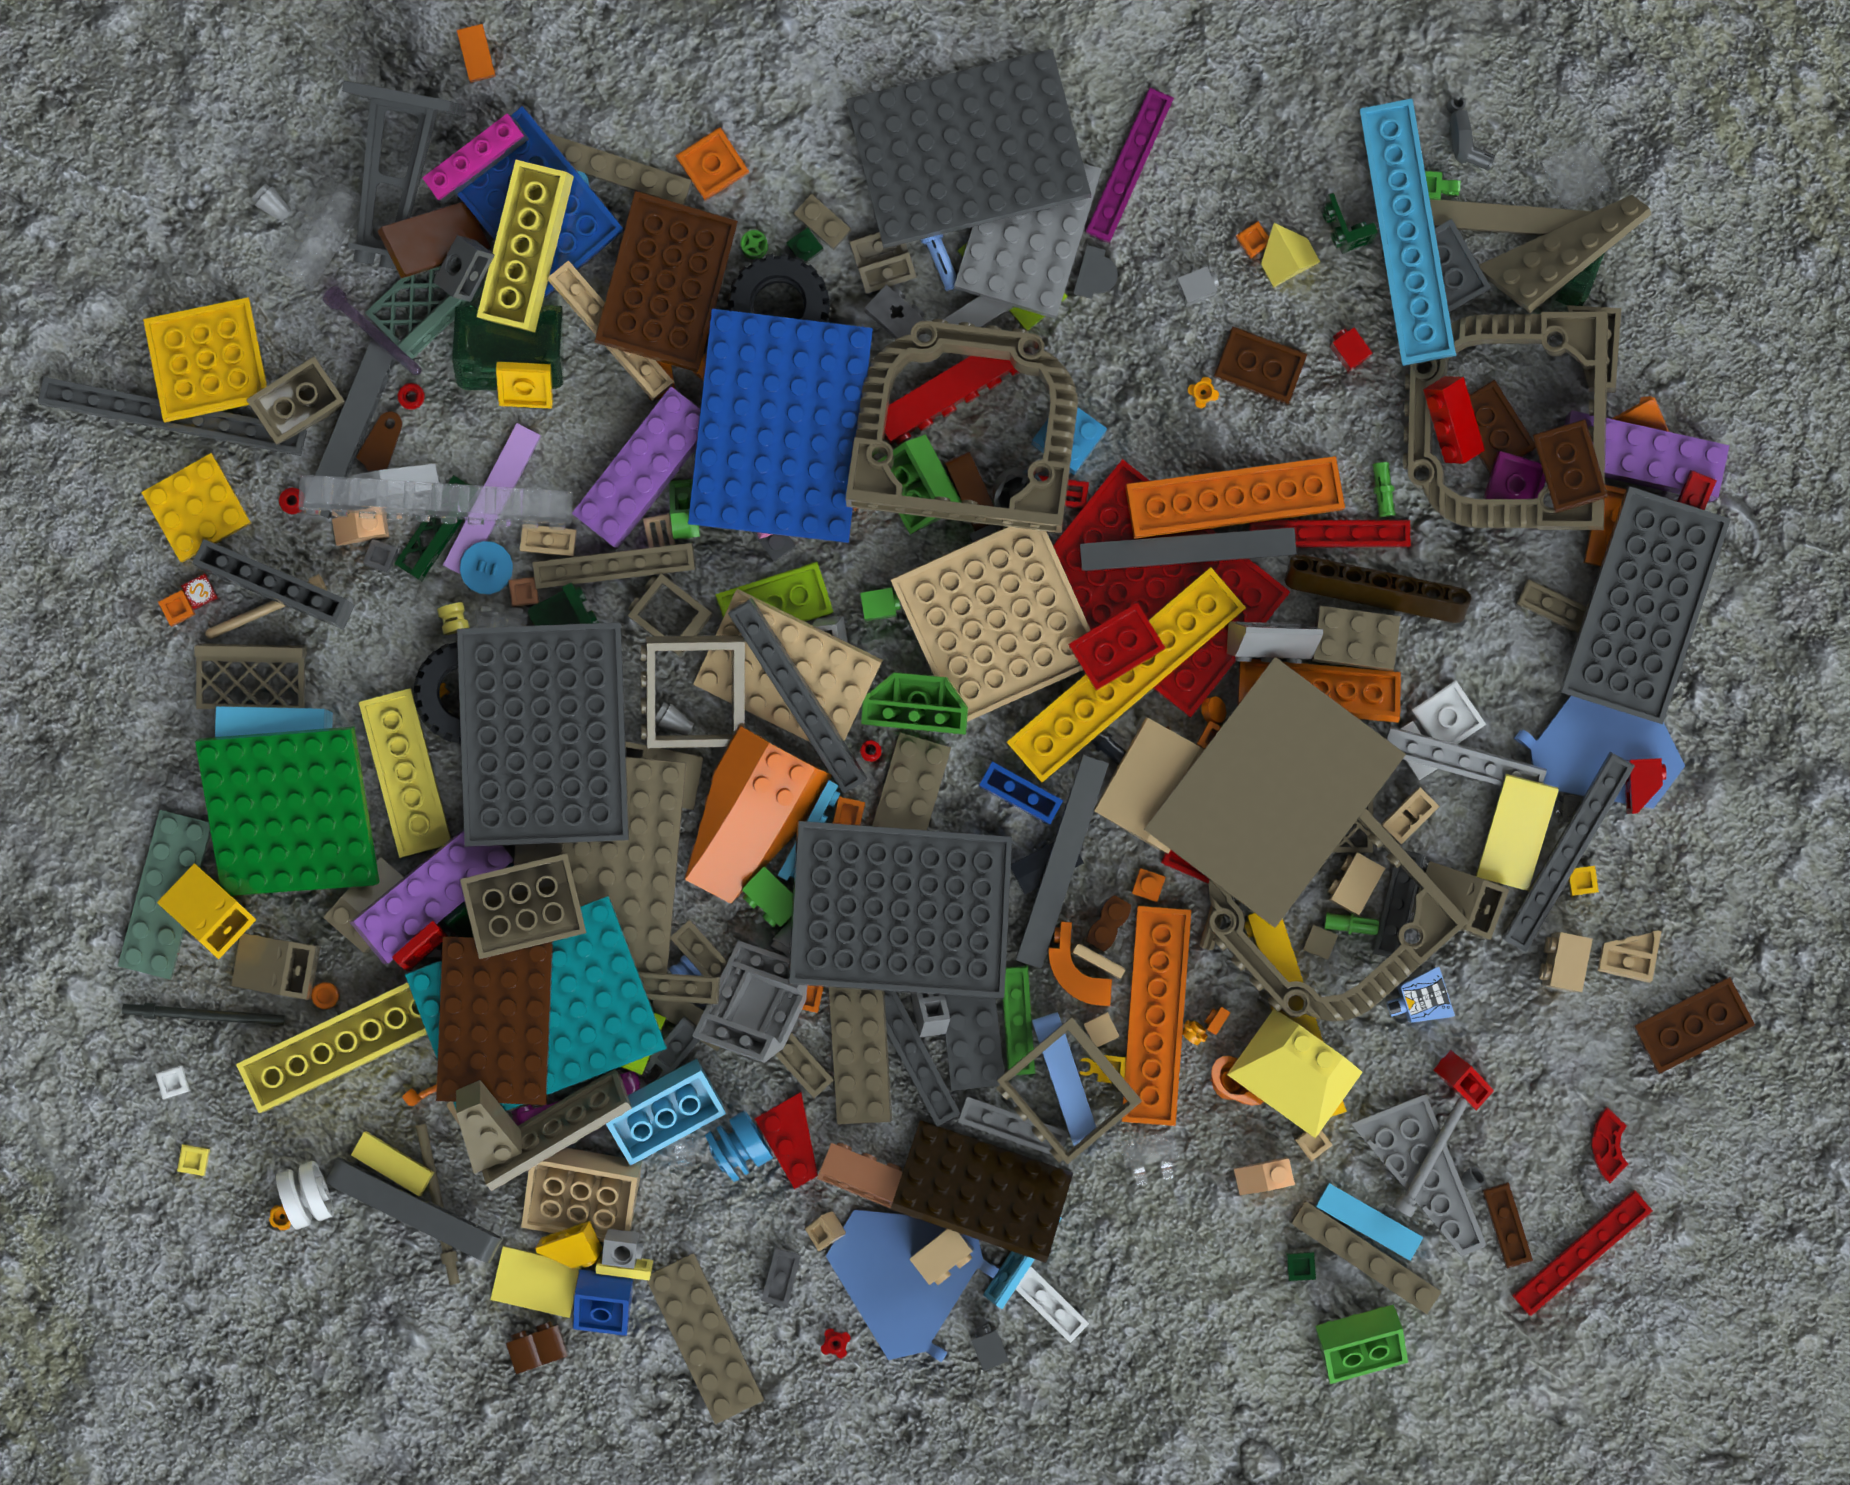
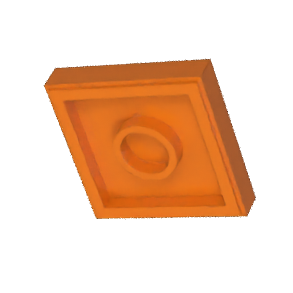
M721 127L675 155L704 201L749 173V170Z

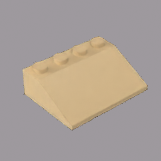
M1146 717L1095 805L1094 812L1157 850L1169 854L1170 849L1144 829L1205 749Z
M572 1148L562 1149L528 1171L521 1228L556 1233L590 1221L599 1242H604L608 1229L631 1232L642 1161H638L630 1166L626 1158Z

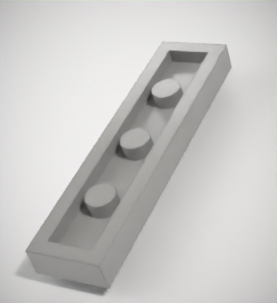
M968 1096L966 1097L958 1120L959 1123L1052 1155L1049 1152L1052 1148L1051 1144L1046 1139L1043 1142L1038 1139L1031 1130L1035 1125L1029 1118L1023 1121L1016 1113ZM1044 1123L1064 1147L1069 1132Z

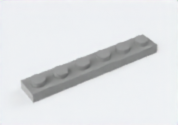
M1391 726L1386 737L1389 742L1406 754L1403 758L1404 760L1502 786L1505 774L1543 783L1547 772L1542 767Z

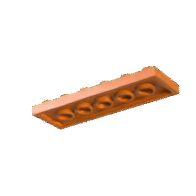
M1252 659L1251 662H1239L1238 705L1271 662H1262L1260 659ZM1283 662L1358 719L1399 723L1401 672Z

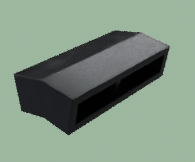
M1053 842L1011 864V871L1024 894L1039 887ZM1080 854L1078 856L1075 868L1084 864Z

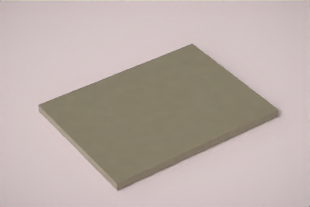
M1275 657L1144 830L1276 928L1406 754Z

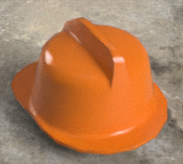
M1222 1056L1214 1062L1210 1081L1218 1096L1226 1100H1236L1251 1106L1260 1105L1264 1102L1227 1075L1238 1058Z

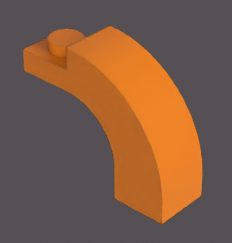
M1060 922V927H1055L1054 943H1059V949L1048 948V960L1053 976L1058 984L1075 999L1092 1005L1110 1006L1112 979L1088 977L1075 967L1070 954L1072 922Z

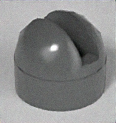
M1475 1166L1470 1167L1462 1175L1463 1186L1468 1190H1477L1486 1183L1484 1174Z

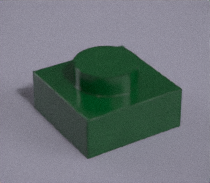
M808 227L786 242L795 257L803 259L804 263H807L824 251Z
M1314 1252L1286 1253L1288 1281L1316 1280Z

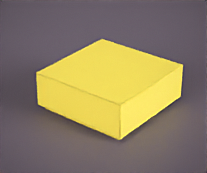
M182 1144L177 1171L205 1176L210 1149Z

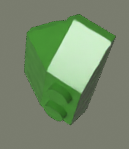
M894 672L866 695L862 705L861 724L965 735L968 706L947 677Z

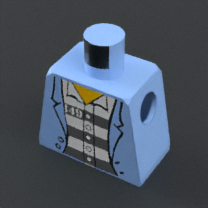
M1440 967L1431 968L1397 986L1400 997L1386 1001L1391 1017L1406 1013L1407 1020L1411 1023L1455 1016Z

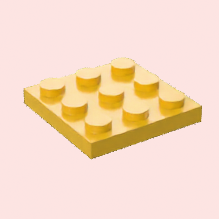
M212 453L141 492L181 563L197 554L203 539L216 544L252 524Z

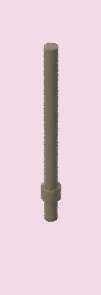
M426 1124L417 1125L416 1131L423 1164L434 1172L428 1183L431 1201L444 1208ZM440 1241L442 1253L440 1254L442 1265L445 1264L449 1285L458 1284L460 1280L456 1261H458L456 1250L453 1251L452 1246Z

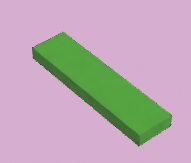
M1028 966L1006 967L1003 1008L1008 1070L1034 1049ZM1034 1060L1016 1075L1035 1074Z

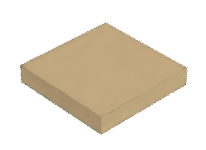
M1076 944L1071 952L1118 979H1121L1125 972V968L1081 944Z

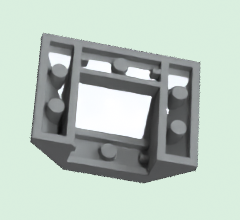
M738 940L720 977L718 1004H707L692 1036L752 1059L766 1062L784 1048L806 1002L808 986L788 984L790 958Z

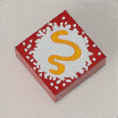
M203 574L181 585L193 610L218 599L207 574Z

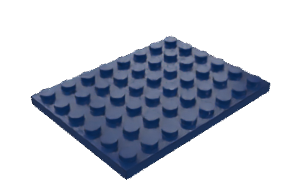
M711 309L688 525L849 543L853 508L846 505V492L864 379L868 376L873 328Z

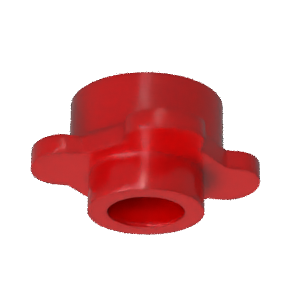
M832 1328L827 1329L824 1333L826 1339L825 1343L821 1346V1352L824 1355L834 1354L840 1359L844 1358L847 1355V1343L851 1339L849 1333L835 1332ZM834 1341H838L837 1346L833 1345Z

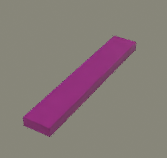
M1149 88L1087 227L1086 234L1110 244L1170 109L1173 97Z

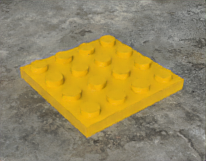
M249 297L143 319L164 422L247 406L249 404L246 399L267 387Z

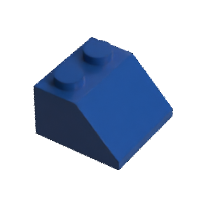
M580 1269L574 1296L573 1329L627 1336L633 1293V1278L595 1274V1270Z

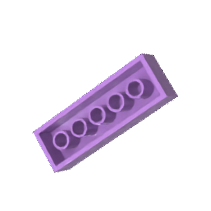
M670 387L572 514L613 547L619 548L696 450L700 409L673 387Z
M1572 410L1566 415L1564 425L1585 419L1589 429V426H1594V416ZM1606 418L1605 478L1680 494L1689 472L1692 470L1717 480L1709 498V501H1714L1719 497L1730 445Z
M462 829L352 919L350 924L382 963L388 964L393 960L392 956L430 922L434 921L437 924L464 902L459 879L504 869L513 861V858L502 845L465 847L464 829Z

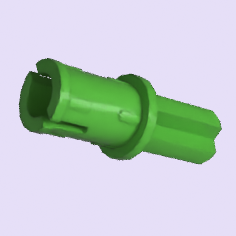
M1327 912L1324 929L1347 931L1349 935L1352 932L1377 935L1379 920L1355 917L1353 913H1351V916Z

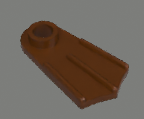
M388 411L379 417L356 456L368 471L389 468L403 425L401 417L395 412ZM389 419L395 421V426L392 429H388L386 426Z

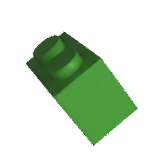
M763 867L744 886L742 891L745 895L742 898L752 908L758 905L765 912L762 917L772 927L776 924L782 927L792 917L793 893L766 867Z

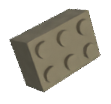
M1320 606L1317 609L1315 627L1323 629V636L1310 662L1393 671L1401 616Z

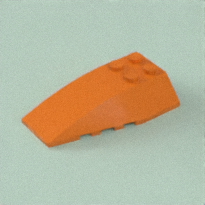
M739 725L713 772L709 795L707 794L705 810L699 823L697 839L692 848L684 879L732 904L743 892L744 886L763 867H766L797 833V822H807L832 775Z

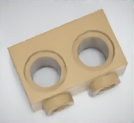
M1420 787L1381 825L1399 845H1402L1440 806Z

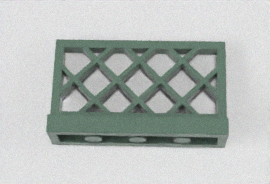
M439 266L430 269L429 283H416V274L398 280L365 314L410 360H413L483 292L485 285L483 280L471 302L454 298L448 293L443 301H433L434 288H440L433 282L434 270H439L441 267ZM429 288L428 301L415 302V289ZM401 289H410V302H396L397 293ZM428 306V315L423 320H414V307ZM382 307H391V320H379L375 314ZM396 307H410L409 320H396ZM395 325H409L408 334L399 341L395 337Z

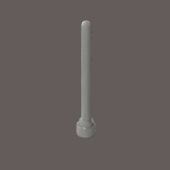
M1459 1098L1456 1101L1406 1194H1402L1400 1199L1396 1198L1392 1206L1396 1210L1412 1217L1416 1209L1414 1207L1416 1201L1414 1200L1467 1106L1465 1098Z

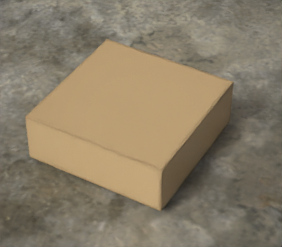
M1108 1012L1083 1024L1090 1039L1097 1047L1120 1037Z
M1322 1130L1316 1138L1307 1132H1303L1294 1139L1311 1162L1333 1146Z

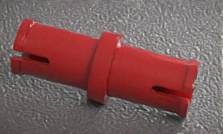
M873 740L864 742L860 749L862 758L868 762L878 760L882 752L879 743ZM867 748H874L876 750L875 754L869 755L866 753Z

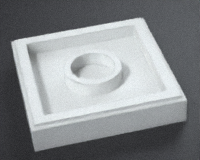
M1456 680L1411 710L1428 737L1454 744L1460 743L1486 725Z

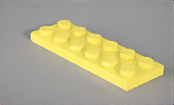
M409 688L358 702L399 858L442 847L451 839L419 714L415 707L412 689Z

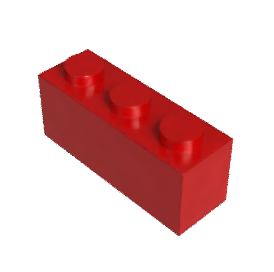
M1444 376L1423 389L1444 462L1465 464L1485 451L1464 377Z

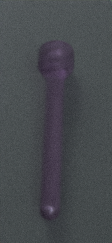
M333 286L325 293L323 302L328 307L341 310L413 375L421 373L422 369L415 361L347 302L348 299L343 290L338 286Z

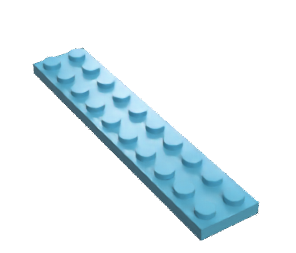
M1413 99L1361 108L1360 114L1402 365L1456 356Z

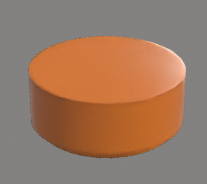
M1217 696L1206 698L1201 707L1204 719L1215 724L1223 722L1226 717V707L1222 699Z
M322 982L313 988L311 998L314 1005L318 1008L330 1009L338 1003L340 993L334 984Z

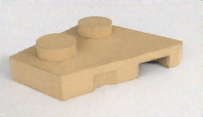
M1657 930L1644 935H1636L1623 940L1604 943L1597 971L1651 983L1653 981L1662 931Z

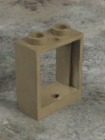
M660 574L658 578L653 576L645 586L647 592L641 599L636 597L628 608L631 611L628 617L653 637L664 635L639 615L662 585H665L698 611V614L680 636H697L713 616L708 609L663 574ZM685 651L673 652L679 657H681Z

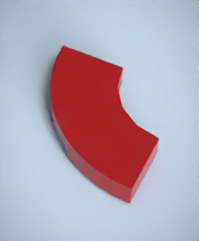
M1605 1107L1594 1125L1591 1147L1596 1167L1603 1178L1610 1184L1628 1165L1620 1147L1621 1136L1627 1125L1608 1107Z

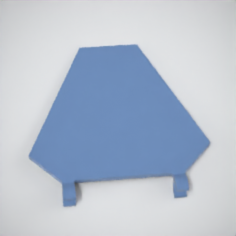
M1571 695L1537 740L1523 729L1522 731L1519 730L1514 737L1518 743L1530 749L1532 765L1547 770L1543 784L1558 787L1559 792L1584 796L1609 752L1625 760L1662 758V764L1666 766V780H1663V786L1644 806L1650 809L1655 808L1685 767L1664 722L1662 725ZM1625 784L1614 802L1626 804Z
M854 1210L843 1227L846 1234L833 1243L826 1254V1258L888 1360L927 1352L942 1362L948 1352L932 1343V1340L976 1269H980L994 1279L1000 1268L983 1259L978 1239L963 1235L974 1249L970 1253L973 1258L960 1269L955 1265L948 1270L951 1276L938 1286L935 1282L929 1285L910 1261V1258L944 1232L946 1228L915 1219L905 1214Z

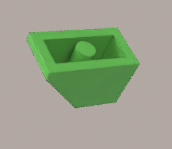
M693 479L676 480L669 483L673 539L700 537V527L688 525Z

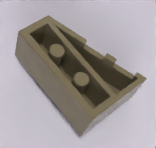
M1567 305V312L1607 311V393H1615L1621 308ZM1582 366L1588 392H1594L1595 370H1585Z
M481 1080L456 1090V1115L474 1174L522 1154L520 1128Z

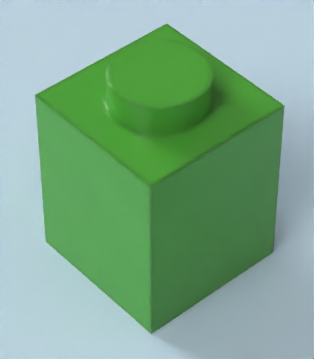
M892 588L860 593L865 622L897 617L896 610L901 609L900 600L897 594H893Z

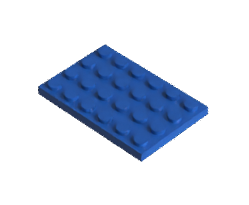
M521 106L511 116L515 118L529 140L457 195L493 239L496 240L515 160L565 171L573 175L574 178L550 275L567 261L576 270H579L621 234L624 228L528 111ZM549 281L544 299L555 290Z

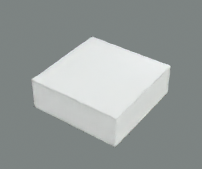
M183 1065L155 1073L162 1099L190 1091Z

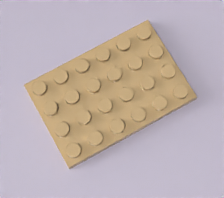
M737 589L715 636L741 635L728 612L752 598L845 742L883 660ZM745 641V710L809 741ZM709 650L693 685L731 704L732 650Z

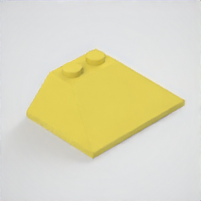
M1273 1009L1227 1075L1316 1138L1360 1077L1362 1071L1301 1025Z

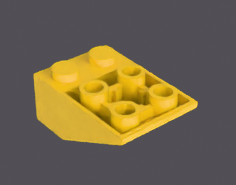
M195 863L156 902L217 959H220L256 921L244 907Z

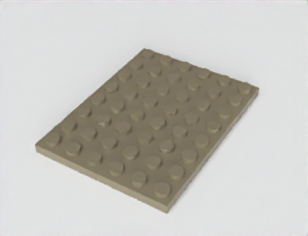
M626 757L629 840L515 845L514 866L567 853L580 907L609 896L638 972L668 974L686 762Z

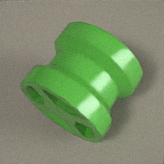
M758 230L746 232L741 239L743 254L751 260L757 257L762 259L768 251L765 235Z

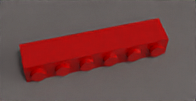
M969 356L888 406L884 435L890 445L895 442L900 445L911 438L910 433L918 428L920 431H924L934 424L933 419L941 414L943 417L949 416L957 410L956 405L963 401L966 404L974 401L980 396L978 392L988 387L991 390L1003 382L1001 378L1009 373L1015 376L1020 372L1013 367L1010 360Z

